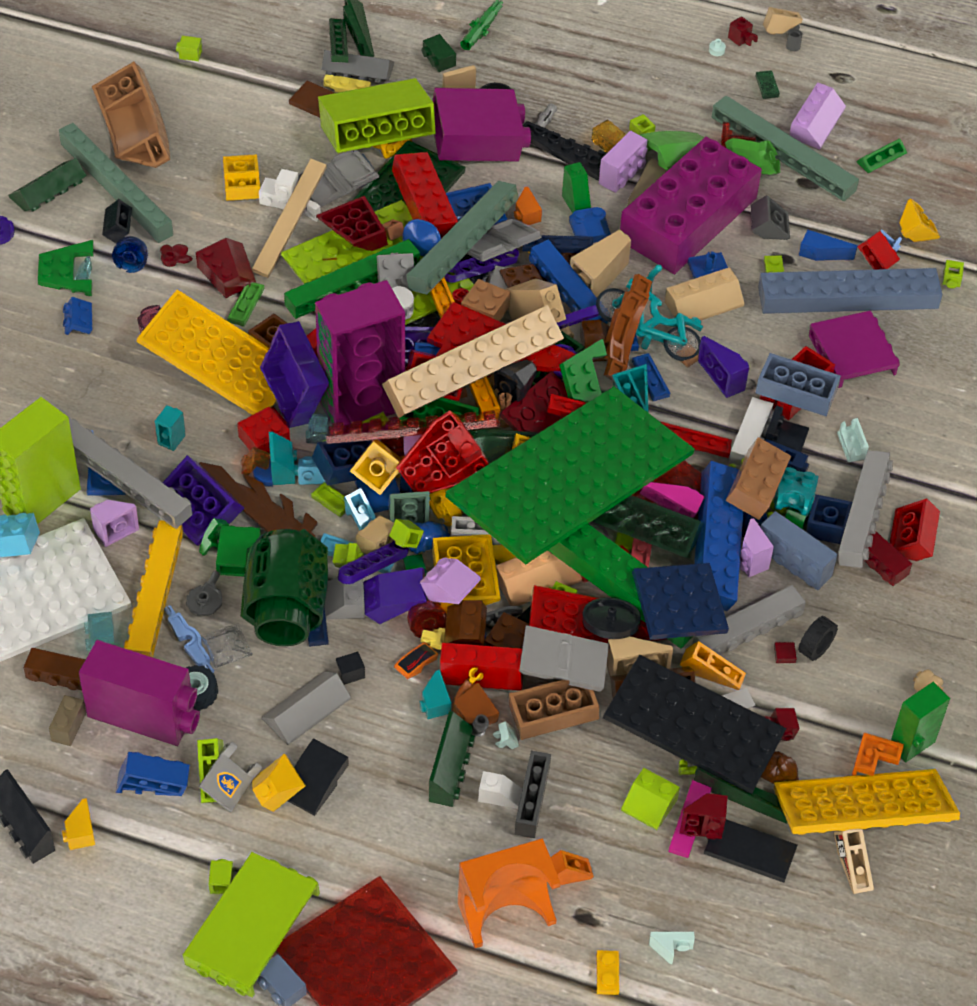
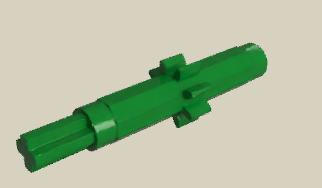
M495 0L480 18L477 17L476 20L471 21L469 24L471 28L460 42L462 49L470 50L478 39H481L483 36L486 37L489 33L487 29L503 7L502 0Z

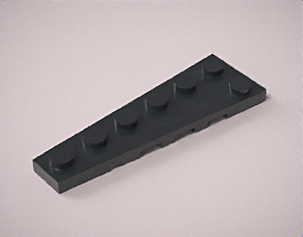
M529 121L523 124V127L530 128V143L569 165L580 162L587 175L599 181L601 159L607 152L602 150L595 151L590 149L591 146L587 144L580 145L575 143L576 140L572 138L565 139L559 133Z

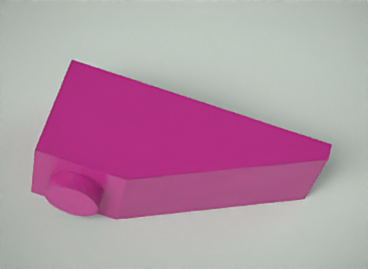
M653 482L644 486L640 491L641 495L688 522L696 515L705 497L689 487Z

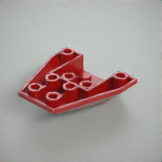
M449 410L431 423L399 462L396 469L414 492L429 491V493H433L457 485L490 463L459 417Z

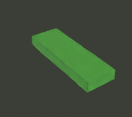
M253 282L250 287L249 285L245 286L227 321L245 327L265 289L264 285Z

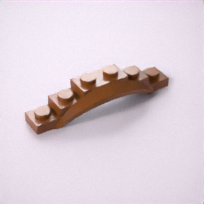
M640 274L634 275L630 291L624 293L620 308L615 309L605 343L608 344L606 351L607 356L604 359L608 362L604 376L611 380L613 374L627 370L635 333L650 296L649 291L652 281Z

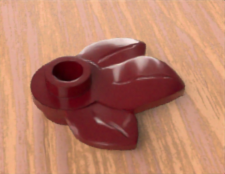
M166 244L160 248L161 261L167 267H173L177 263H188L193 258L186 255L188 247L183 244H176L173 247Z

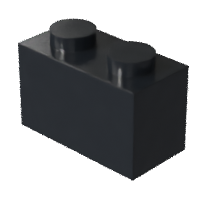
M120 199L105 209L102 235L114 243L128 235L130 232L132 207Z

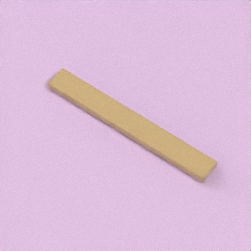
M310 159L257 258L252 272L269 278L281 252H283L327 168L326 164Z

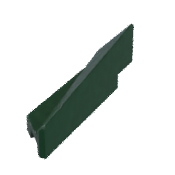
M344 0L343 19L346 21V26L359 54L374 57L363 4L358 0Z

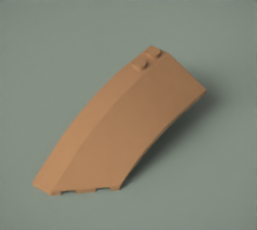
M133 61L92 86L109 130L116 159L154 168L171 160L169 141L160 110L145 73L139 65Z

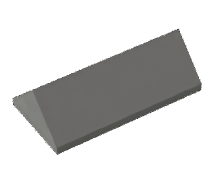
M324 671L263 715L262 720L289 745L349 701L351 697L337 673Z

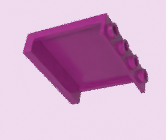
M871 310L811 323L808 336L817 353L836 364L834 374L841 376L838 388L843 386L844 380L885 370H891L893 375L897 374L898 367L900 366L899 358L893 353L892 345L886 340L885 332L881 330L878 325V319L874 317Z

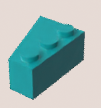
M647 364L613 374V386L649 413Z

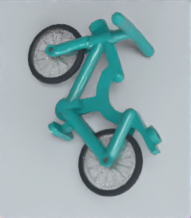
M656 265L646 278L653 283L655 276L662 270V266ZM633 278L629 280L626 286L629 289L627 291H630ZM651 284L649 291V300L651 302L649 307L653 318L645 322L643 312L635 333L639 337H644L641 347L646 350L653 339L664 343L666 352L678 361L688 360L697 356L701 339L694 330L685 327V325L701 332L703 328L701 320L696 317L690 319L682 313H678L673 319L663 317L657 309V306L662 305V301L652 293ZM610 288L599 294L596 306L599 315L604 320L611 322L615 309L621 306L625 291ZM659 324L674 327L667 333L654 329Z

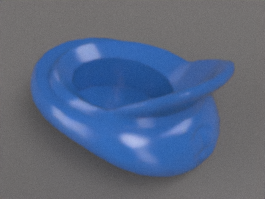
M414 219L408 222L404 227L402 235L403 241L409 239L420 252V256H425L441 240L438 229L432 223L421 219Z

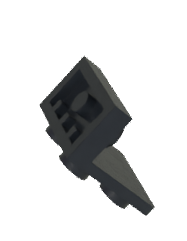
M776 406L766 432L765 441L768 439L802 452L809 427L785 421V416L782 415L783 407Z

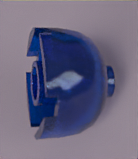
M124 237L113 248V262L119 269L127 270L126 272L128 273L138 272L147 263L148 247L138 237Z

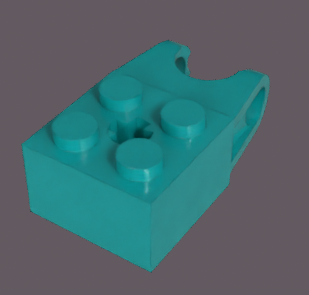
M787 467L775 493L773 502L775 509L781 510L784 507H791L799 510L801 515L807 516L812 509L819 476L812 472H800L794 468Z

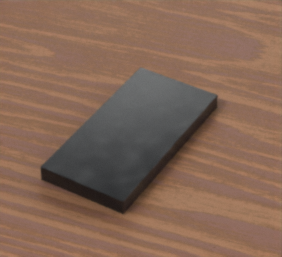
M726 819L722 839H709L704 854L785 883L798 844Z

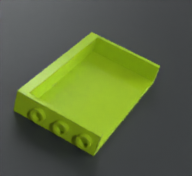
M251 852L182 954L185 965L196 970L203 977L209 976L215 979L221 986H229L242 996L248 995L253 998L255 995L253 985L312 894L317 897L319 896L318 882L310 876L305 877L299 874L293 868H286L280 865L274 859L269 860Z

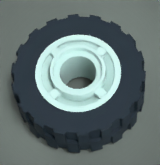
M194 665L186 667L189 669L191 687L197 689L194 709L201 711L208 708L217 699L219 691L215 674L209 668H205V666Z

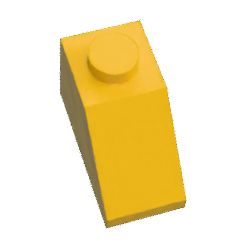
M87 798L80 801L64 821L66 830H62L64 843L68 842L70 850L95 845Z

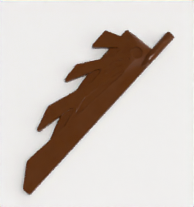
M199 462L244 507L243 511L266 532L277 529H305L316 537L312 531L317 526V521L308 513H305L303 524L294 517L293 501L283 494H280L282 508L271 500L265 486L257 479L246 474L243 475L245 481L251 487L249 488L236 482L222 466Z

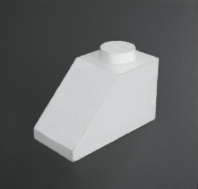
M483 771L478 802L518 809L522 788L504 775Z

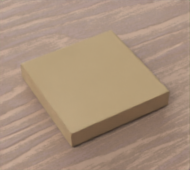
M472 65L443 73L442 88L475 89V66Z

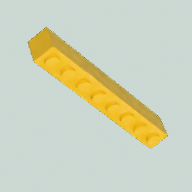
M159 520L157 528L154 527L153 529L154 541L149 545L150 557L145 561L146 573L141 576L140 584L142 588L141 591L137 592L136 602L138 604L137 607L133 608L132 618L134 620L128 627V635L130 636L129 640H125V649L150 657L154 656L164 608L166 607L183 538L182 525L175 529L165 521Z

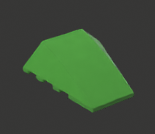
M658 131L640 134V136L647 139V151L655 150L658 152V165L667 171L704 138L698 133L685 131Z

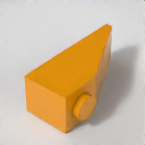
M699 641L685 649L680 662L682 667L689 666L692 668L696 676L736 690L741 688L746 675L744 671Z

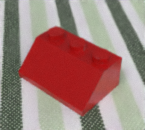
M927 498L896 508L890 544L908 560L920 561L932 557L940 511Z

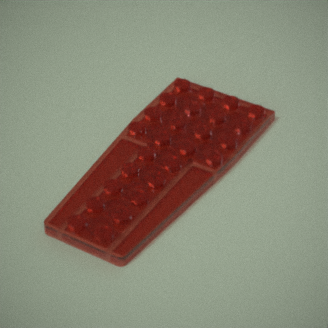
M494 410L457 415L467 430L500 427L499 413ZM390 417L388 421H381V418L370 419L368 423H362V420H355L347 425H344L343 422H335L328 428L326 442L327 444L422 435L431 423L439 417H413L400 420L398 417Z

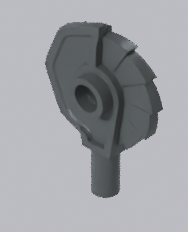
M217 571L212 572L208 582H205L203 586L200 585L195 589L192 588L189 595H187L186 605L190 612L197 614V616L212 615L222 606V592L215 586L220 576Z

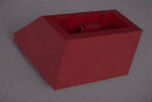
M706 793L684 808L679 834H685L690 837L702 836L708 839H722L728 796Z

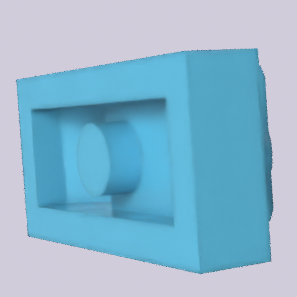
M361 488L344 497L346 514L352 515L359 530H363L371 520L376 519Z

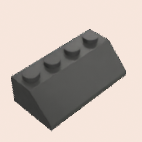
M324 50L321 70L326 71L327 75L335 76L336 73H342V77L352 78V75H355L360 80L368 81V78H375L374 82L384 83L385 80L389 81L394 61L348 54V63L331 62V51Z

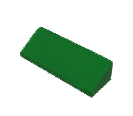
M899 138L860 158L856 162L867 173H870L908 152Z

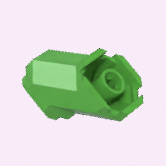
M732 138L725 142L727 149L739 156L745 157L749 162L762 168L761 174L776 175L780 173V161L775 159V156L778 154L771 141L755 142Z

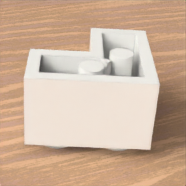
M281 169L276 180L265 177L259 190V204L284 210L298 183V172Z

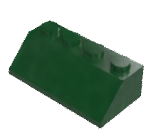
M77 158L61 163L8 196L24 211L31 209L33 212L41 207L40 204L42 202L48 203L54 200V195L57 193L62 195L69 191L68 187L72 184L74 187L83 182L82 179L87 175Z
M453 711L448 713L429 779V802L453 807L455 800L460 798L461 788H459V784L465 780L466 770H464V766L469 765L471 757L469 748L474 747L476 738L473 735V727Z

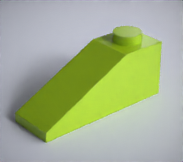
M222 739L197 740L200 783L221 754L224 747ZM200 788L201 803L217 802Z

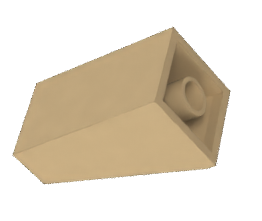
M619 229L571 257L570 266L596 297L629 264L631 239Z
M533 279L505 289L511 292L508 310L512 321L546 305L549 306L556 323L566 320L557 284Z

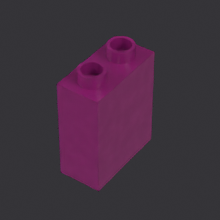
M434 88L432 98L436 130L434 138L439 160L519 162L522 148H529L531 131L529 127H523L522 125L525 121L524 104H517L514 89Z
M96 640L79 671L87 717L177 747L184 733L192 735L195 732L200 719V711L194 709L197 689L191 687L189 669Z

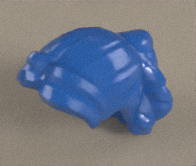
M434 521L414 523L424 532L418 547H409V549L417 555L421 552L425 553L426 550H431L433 538L451 537L448 533V528L446 525Z

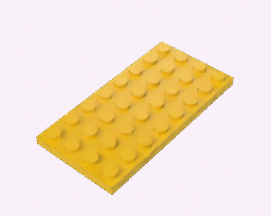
M178 289L137 337L136 342L251 415L267 407L272 408L277 402L260 369L269 348Z
M936 769L874 774V776L856 775L774 782L775 794L792 834L804 835L814 832L825 833L827 831H847L849 829H868L872 827L886 828L895 825L908 826L918 823L929 824L931 822L960 820V812Z

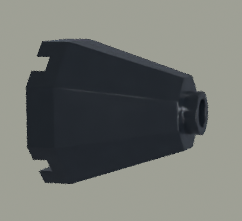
M527 359L504 366L491 374V386L494 390L496 388L499 390V397L500 394L504 393V398H506V392L512 396L511 404L516 400L519 402L525 398L537 375L536 366Z

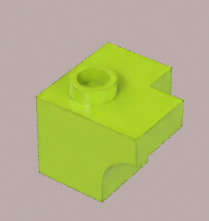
M357 543L335 544L332 563L335 567L340 568L364 556Z

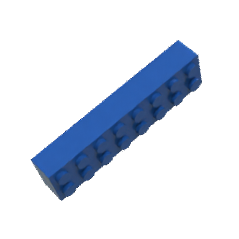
M710 461L701 474L700 494L705 497L698 511L694 564L710 563L723 610L728 611L737 602L743 511L727 502L726 498L739 469Z

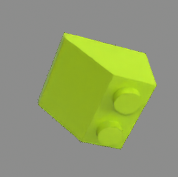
M643 768L633 782L621 811L658 830L677 802L680 787Z

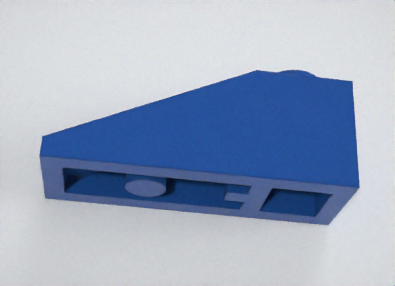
M807 230L801 242L799 256L815 261L854 260L858 245Z

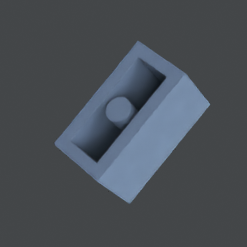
M279 954L268 962L257 979L260 987L263 990L267 989L272 994L271 998L278 1006H292L307 994L306 984Z

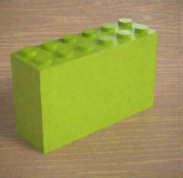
M416 78L318 96L321 128L337 153L436 134L434 103Z
M42 397L38 398L0 428V499L3 506L2 510L8 516L19 513H34L37 524L81 490L69 417Z

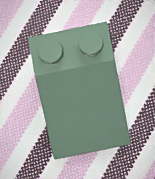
M429 491L390 494L389 520L394 523L396 519L410 520L413 523L428 522Z

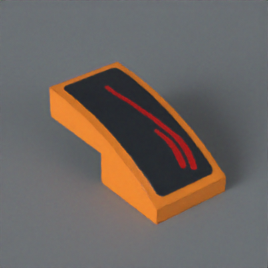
M424 642L403 656L394 665V668L405 678L410 679L421 673L424 666L437 660L439 654Z

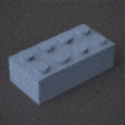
M769 353L758 378L756 394L827 417L837 393L841 376Z
M776 511L761 524V529L774 546L771 558L777 564L784 566L793 575L798 576L807 585L814 587L816 590H819L832 577L838 555L836 552Z

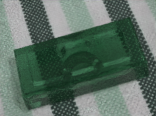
M772 70L756 72L755 77L762 98H778L780 92Z

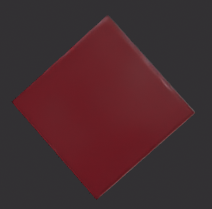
M795 642L774 643L776 663H796Z

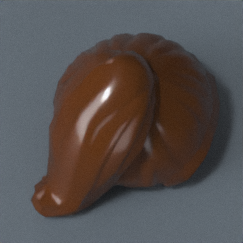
M775 751L761 778L769 781L771 784L785 780H799L796 761L784 753Z

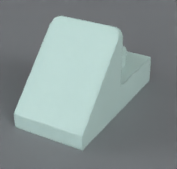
M651 932L649 946L668 963L672 964L674 949L678 951L693 949L695 941L694 932Z

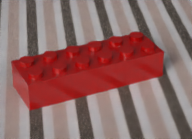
M428 152L395 155L392 172L412 219H421L432 223L438 229L442 239L458 220Z

